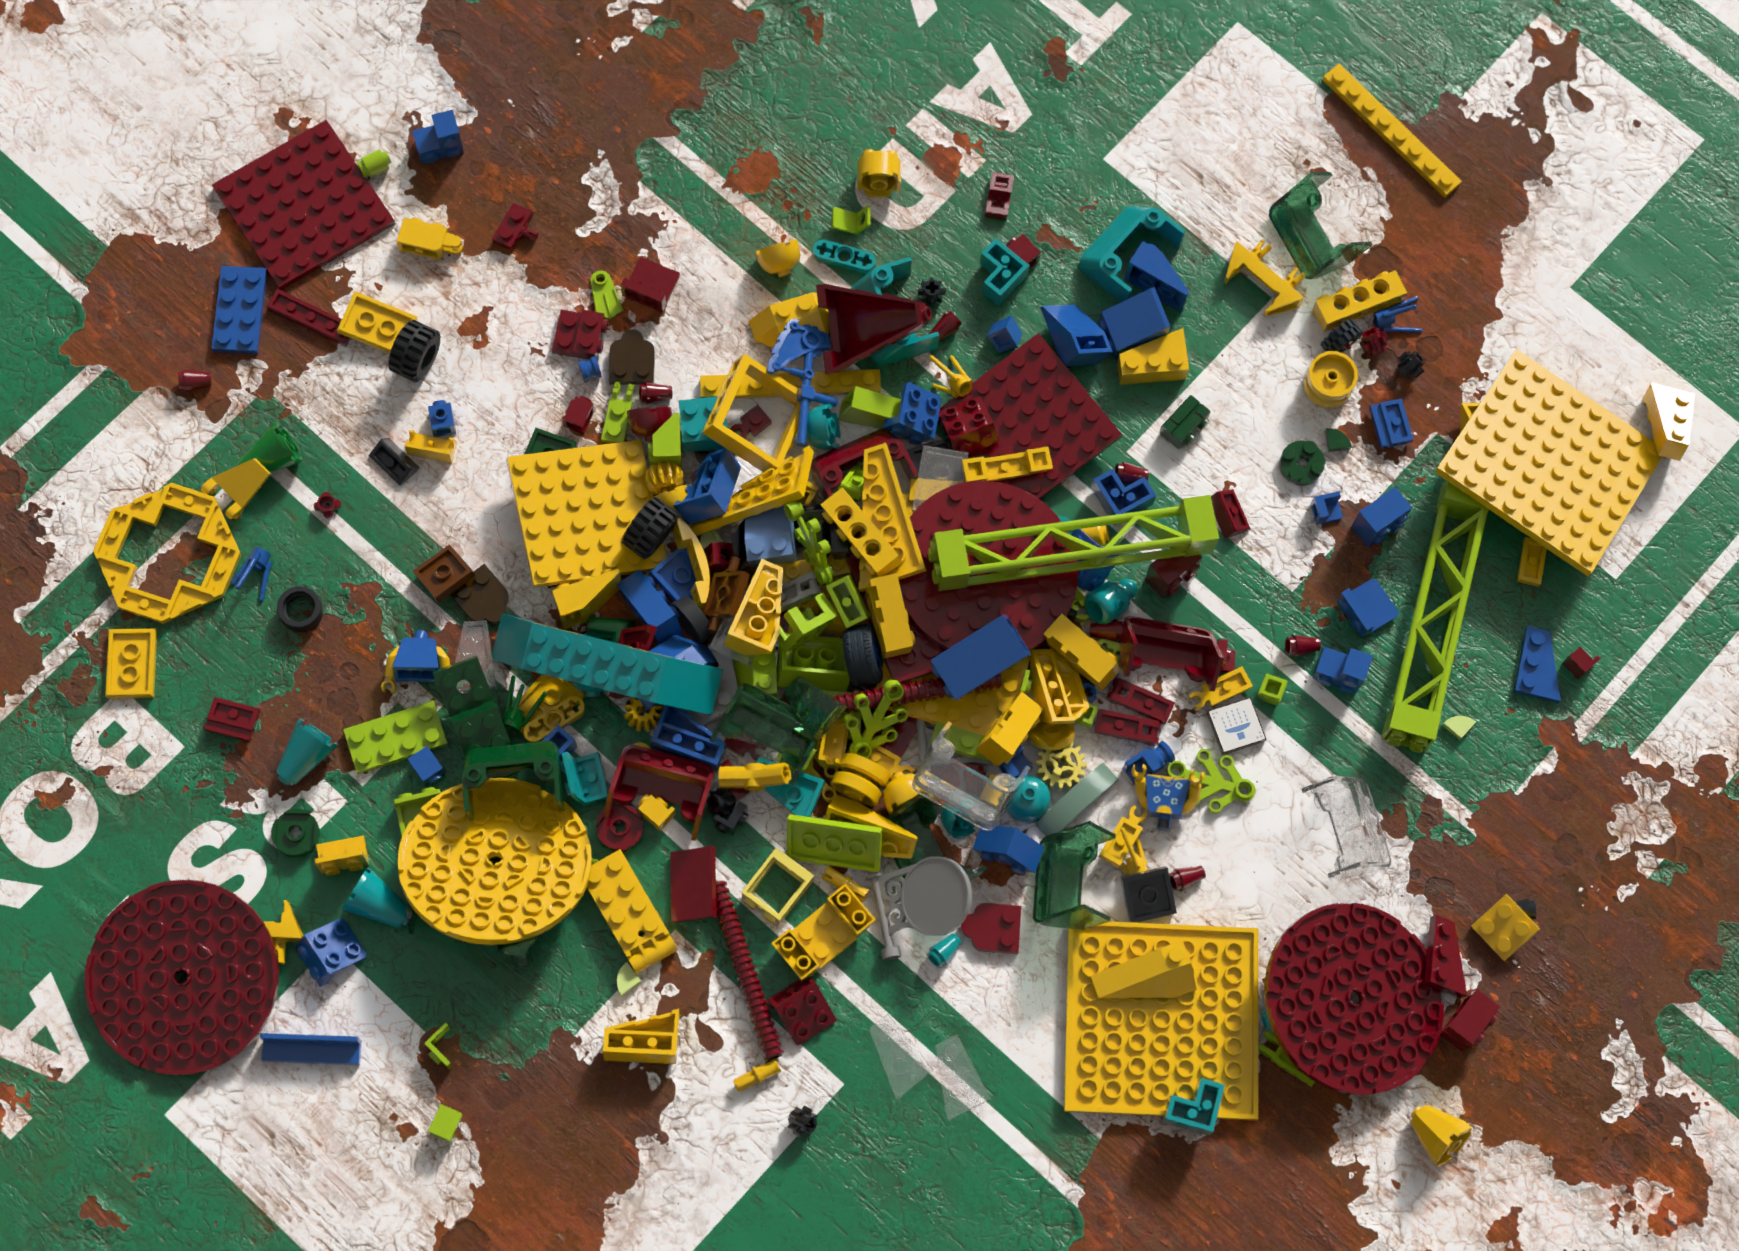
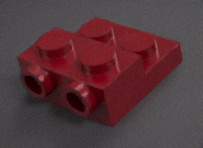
M561 309L552 354L587 360L595 356L597 359L598 354H602L604 341L601 340L602 334H606L608 328V320H605L604 313L582 310V313Z

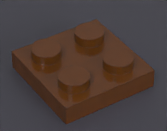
M450 544L412 571L438 603L476 576Z

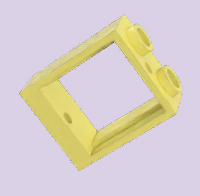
M775 848L741 892L742 898H744L743 903L752 910L755 908L763 913L762 917L769 923L773 924L776 922L780 925L812 884L814 875L778 848ZM774 864L802 883L779 914L752 895Z

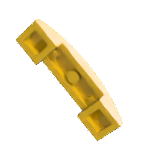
M1049 447L1029 449L1022 453L984 458L983 456L961 460L965 482L1006 480L1053 469Z
M678 519L672 532L677 549L687 548L696 582L690 592L693 601L702 610L707 601L710 586L707 559L694 532L682 519Z

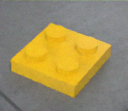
M1507 893L1471 925L1503 961L1509 958L1540 929Z

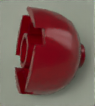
M671 407L640 408L627 411V420L631 431L636 436L645 437V442L653 441L652 435L672 416Z

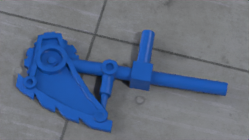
M791 319L783 328L785 331L779 334L776 340L778 343L772 348L770 355L773 356L768 360L766 372L773 374L781 370L788 372L789 375L799 377L802 381V385L797 389L796 401L800 402L796 445L805 447L809 403L814 401L822 404H831L833 407H836L838 399L814 392L815 387H811V379L814 377V371L812 370L813 359L816 356L820 357L823 354L822 352L830 348L831 340L828 337V333L819 331L818 327H812L810 324L799 326L797 323L799 319ZM804 357L803 370L785 367L789 363Z

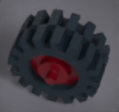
M1349 319L1339 327H1334L1332 329L1333 332H1330L1320 345L1325 351H1338L1342 353L1346 349L1350 350L1352 344L1363 335V332L1352 319Z

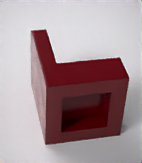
M1579 647L1562 664L1579 680L1601 658L1597 655L1592 659Z

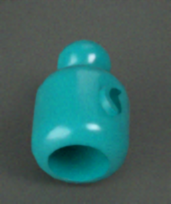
M1123 579L1119 583L1107 581L1088 593L1085 598L1084 604L1087 614L1098 624L1110 623L1128 610L1130 600L1137 595V585L1131 579Z

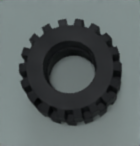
M416 320L409 321L401 329L392 345L388 362L389 370L413 382L421 380L428 373L437 356L440 346L439 331Z
M657 497L650 499L626 529L622 537V544L642 559L649 558L667 538L678 520L679 513Z

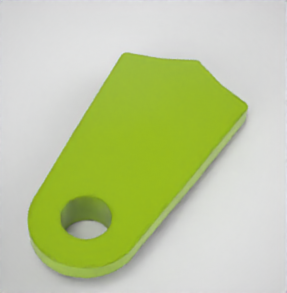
M605 271L595 272L591 276L595 312L604 313L605 319L612 320L623 312V307L610 275ZM599 277H603L605 279L603 282L597 281Z

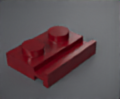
M214 697L204 730L251 742V736L254 733L261 710L256 707Z

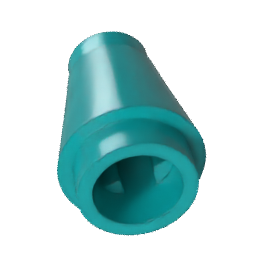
M952 933L931 946L927 957L938 968L942 965L946 966L962 942L957 935Z

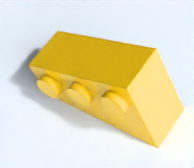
M1021 691L1013 698L976 747V750L997 767L1003 762L1007 764L1015 755L1018 746H1021L1027 739V733L1030 728L1033 729L1041 720L1039 715L1043 708Z
M679 1009L659 1016L657 1014L649 1016L650 1018L635 1022L633 1020L604 1028V1061L677 1064L680 1024Z

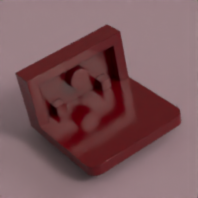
M981 397L969 399L939 412L956 458L999 443L994 423Z

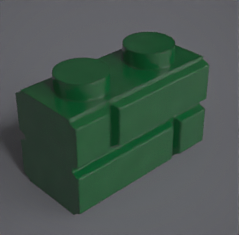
M1190 395L1165 421L1159 433L1177 449H1181L1184 444L1188 447L1196 437L1194 433L1198 429L1203 431L1209 424L1210 420L1208 418L1211 412L1194 396Z

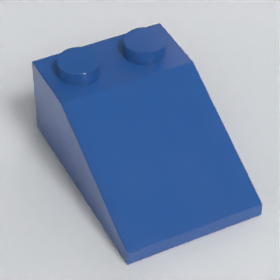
M1143 241L1129 261L1124 280L1142 291L1155 287L1161 302L1182 313L1189 295L1188 289L1164 254L1155 245L1147 244Z

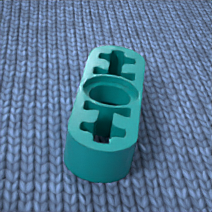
M819 240L813 246V256L818 262L862 274H868L875 268L876 259L871 252L827 240ZM822 247L826 248L824 255H821L819 251L822 250ZM846 252L851 258L843 262L839 260L838 255ZM854 255L857 256L856 264H853ZM865 259H868L869 264H867V266H862V262H864Z

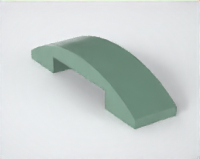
M1104 763L1100 764L1067 792L1035 825L1052 842L1077 816L1099 796L1108 791L1119 779Z

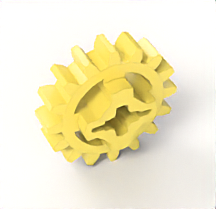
M1072 742L1067 747L1059 750H1044V752L1038 753L1037 757L1041 760H1037L1035 766L1041 768L1037 771V775H1044L1042 781L1044 783L1049 781V788L1052 789L1054 785H1058V790L1061 791L1063 785H1066L1069 790L1072 787V782L1077 784L1080 782L1078 777H1084L1085 772L1081 769H1086L1087 763L1081 762L1086 756L1085 754L1079 755L1080 746L1074 749ZM1055 751H1063V752L1058 753V754H1054V753H1053V752H1055ZM1070 755L1074 757L1076 764L1072 762ZM1060 761L1065 763L1062 768L1058 767ZM1046 764L1051 768L1052 775L1048 772ZM1065 775L1070 776V777L1065 778V779H1060V777L1065 776Z

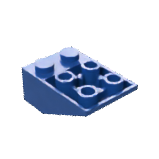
M1077 305L1041 307L1059 357L1065 366L1097 365L1112 352L1105 332Z

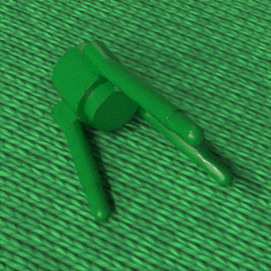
M513 675L509 684L506 708L502 720H504V726L520 731L522 726L525 727L528 724L530 718L547 696V692L542 693L524 717L525 712L518 709L525 688L524 684L520 685L514 706L511 707L516 679Z

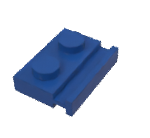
M1402 398L1369 406L1380 449L1413 442L1414 439Z

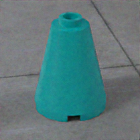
M301 718L298 719L276 770L279 774L277 779L288 786L291 783L296 785L338 746L336 742L330 744L329 742L332 738L312 724L308 726L305 724L304 726L303 722L305 720Z
M369 868L366 869L353 889L350 898L347 899L342 908L346 912L399 928L400 924L405 926L412 916V913L408 912L411 907Z

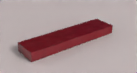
M276 289L266 306L268 311L344 347L351 340V338L337 333L341 318L282 290Z

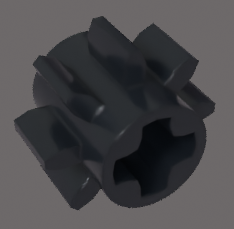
M931 277L927 282L921 281L922 288L918 289V295L923 296L922 303L926 302L931 307L936 302L942 303V296L945 295L946 289L941 288V280L937 282Z
M1405 351L1398 357L1401 362L1397 365V368L1406 378L1410 376L1417 378L1424 372L1422 366L1425 364V360L1417 351L1412 353Z
M717 788L714 791H710V796L707 799V807L710 813L716 812V815L720 817L732 814V809L736 805V798L733 792H726V788Z
M805 1105L802 1109L795 1107L788 1116L789 1125L787 1127L793 1130V1134L798 1137H802L803 1133L810 1136L817 1127L816 1118L818 1115L812 1113V1109Z

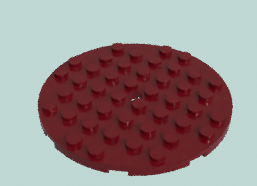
M964 482L945 488L932 495L910 516L926 571L900 579V589L908 617L913 624H916L926 634L928 639L947 650L998 617L1007 615L1030 651L1047 639L1044 633L1061 614L1065 617L1067 616L1076 595L1078 571L966 586V588L939 591L938 584H933L932 570H934V562L929 561L928 548H930V541H933L934 533L962 529L964 536L1061 522L1059 517L1034 495L1018 487L1000 482ZM1039 535L975 544L1009 560H1016ZM1049 535L1032 557L1071 551ZM967 552L969 566L984 564ZM1074 560V561H1067V562H1060V563H1053V564H1046V565H1038V566L1024 567V568H1022L1021 570H1023V569H1030V568H1037V567L1052 566V565H1059V564H1066V563H1073V562H1078V561H1077V560ZM981 573V574H974V575H970L969 577L980 576V575H985V574H983V573Z
M172 880L151 885L135 895L129 896L120 903L105 919L94 937L96 939L91 948L90 955L88 954L85 968V993L88 1008L99 1028L98 1031L105 1041L118 1054L136 1066L170 1075H188L214 1069L242 1053L257 1038L271 1015L279 985V963L274 941L259 914L245 900L228 889L197 880ZM180 970H185L189 975L187 981L183 984L178 983L176 975Z
M1329 904L1312 910L1293 922L1281 935L1270 955L1264 986L1265 1005L1272 1031L1290 1061L1316 1083L1330 1090L1350 1095L1382 1093L1401 1086L1421 1071L1429 1056L1433 1054L1440 1038L1444 1019V1003H1441L1440 989L1424 984L1427 959L1425 946L1415 934H1411L1400 924V920L1385 911L1365 904ZM1352 992L1358 995V1004L1350 1002Z

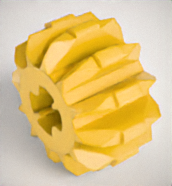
M659 462L658 465H651V468L646 470V486L648 491L653 492V494H660L665 491L670 492L684 483L682 468L677 463Z
M631 697L630 702L632 705H625L627 713L624 714L626 720H630L628 723L630 728L636 726V731L640 732L642 727H645V731L649 733L650 725L654 728L657 727V721H659L660 713L663 712L664 708L657 704L649 709L648 713H645L644 716H640V712H643L646 708L639 700Z

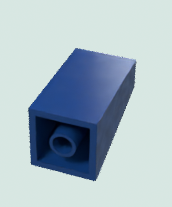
M1002 615L931 659L933 665L930 667L937 678L941 677L946 685L943 688L949 698L954 697L955 700H958L1032 654L1009 617Z

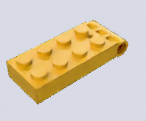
M621 849L591 865L590 878L586 888L636 974L678 951L676 944L669 935L668 930ZM640 933L645 934L643 937L639 936Z

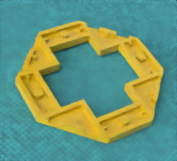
M170 483L163 486V489L138 497L133 500L134 502L125 506L111 509L93 552L120 610L164 624L225 596L241 558V553L214 496ZM165 506L205 519L197 539L217 547L202 585L198 586L179 579L171 600L130 587L138 567L135 564L118 559L134 520L156 527Z

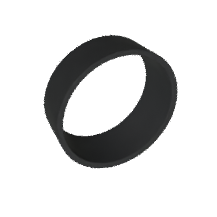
M684 596L671 603L680 615L678 619L698 643L703 644L713 634V632L707 630L710 622L690 597Z

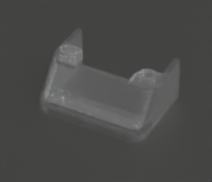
M947 722L933 741L912 781V787L917 793L975 826L987 831L993 830L1019 794L1030 767L1026 766L1018 779L1009 774L1001 773L992 781L952 758L955 753V747L946 739L952 723Z
M1331 776L1301 788L1302 793L1314 794V803L1318 809L1329 813L1341 855L1336 857V862L1334 863L1335 871L1328 873L1329 878L1347 879L1391 866L1392 861L1370 789L1364 779Z

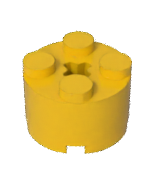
M867 149L862 152V156L857 161V188L860 192L862 189L865 191V195L869 197L884 198L890 196V192L896 190L897 193L901 189V160L896 151H874Z

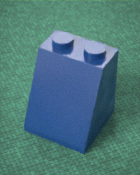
M1155 287L1102 311L1098 321V326L1106 334L1115 360L1123 352L1167 335L1170 329Z

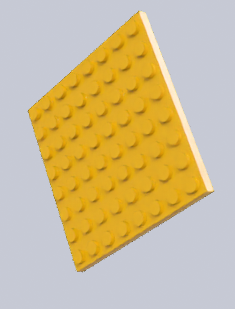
M1516 349L1442 459L1435 473L1574 568L1589 576L1662 456H1658L1654 441Z
M1068 920L1064 1112L1164 1116L1167 1101L1171 1095L1193 1101L1197 1082L1203 1078L1225 1085L1217 1119L1257 1121L1258 928ZM1183 940L1192 964L1196 991L1176 998L1098 999L1090 978L1091 975Z

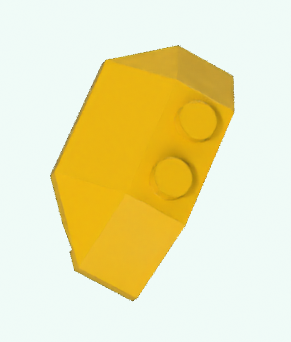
M813 292L769 305L748 321L755 342L762 343L771 348L778 343L776 340L779 334L785 331L783 328L791 319H799L797 322L799 326L810 324L812 327H818L819 331L826 332L828 335L830 333L828 309L818 307L817 293Z
M1054 649L1031 650L1030 680H1033L1031 689L1035 702L1043 708L1039 715L1041 721L1049 724L1075 723L1090 708L1079 672L1066 660L1058 656Z

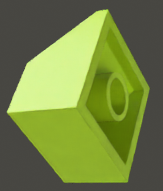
M674 413L652 435L653 443H648L650 465H658L659 462L666 463L668 461L669 463H677L682 468L680 413Z

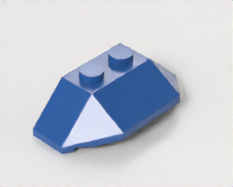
M673 635L650 650V652L713 667L719 664L705 644H700L677 635ZM638 699L647 710L658 704Z

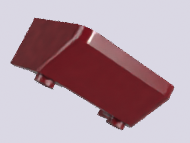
M878 429L839 446L837 449L830 450L813 458L810 473L817 487H819L824 501L833 495L831 490L841 484L843 471L856 466L858 462L864 463L865 449L883 443L887 444L892 461L899 460L909 481L910 479H918V472L904 444L886 429Z
M1125 617L1122 626L1119 663L1125 677H1129L1131 671L1140 669L1144 663L1185 670L1190 680L1194 682L1206 681L1209 690L1215 691L1224 657L1212 632L1203 628L1146 618Z
M628 745L622 750L611 782L604 817H609L613 802L621 804L631 803L634 801L636 793L644 796L646 794L652 795L655 799L660 797L664 801L682 805L680 810L682 818L695 823L691 840L696 841L712 785L714 770L710 765L637 745Z

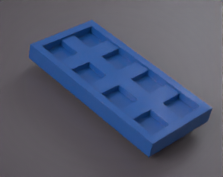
M221 266L212 341L213 352L259 353L268 273L266 268Z

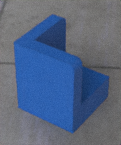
M1011 315L993 323L987 336L999 354L1017 346L1022 332Z
M1340 491L1314 496L1310 505L1316 525L1342 519L1343 516L1338 502L1341 497Z
M1022 745L1016 749L1015 755L1007 764L1003 762L998 766L1003 775L1009 778V783H1012L1016 778L1024 776L1033 769V766L1023 754L1024 748Z
M1146 748L1125 762L1122 769L1135 786V777L1132 775L1134 764L1135 770L1138 773L1143 772L1142 765H1146L1145 778L1146 774L1155 775L1158 773L1161 765L1150 750Z

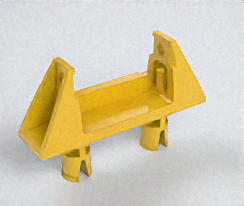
M1262 239L1250 252L1236 241L1224 283L1227 284L1232 277L1236 276L1246 267L1264 285L1278 294L1277 298L1264 311V317L1299 308L1304 297L1294 288L1305 278V274L1302 272L1295 277L1299 268H1294L1283 280L1260 261L1272 250L1270 244L1261 250L1265 242Z
M284 900L281 923L264 921L274 941L280 964H285L286 943L299 942L304 936L287 900Z

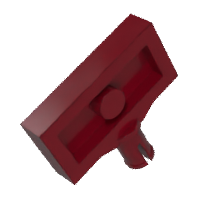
M512 203L492 237L493 243L513 251L518 241L523 237L535 242L538 238V233L528 229V224L534 215L533 212Z

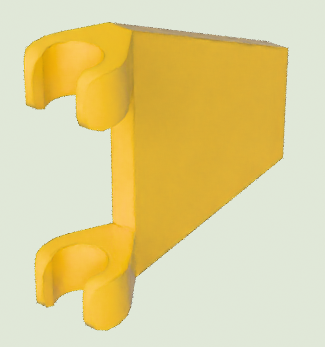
M252 459L211 477L201 486V491L205 494L213 495L220 486L235 501L226 510L225 515L229 519H238L246 505L269 478L271 473L257 459Z

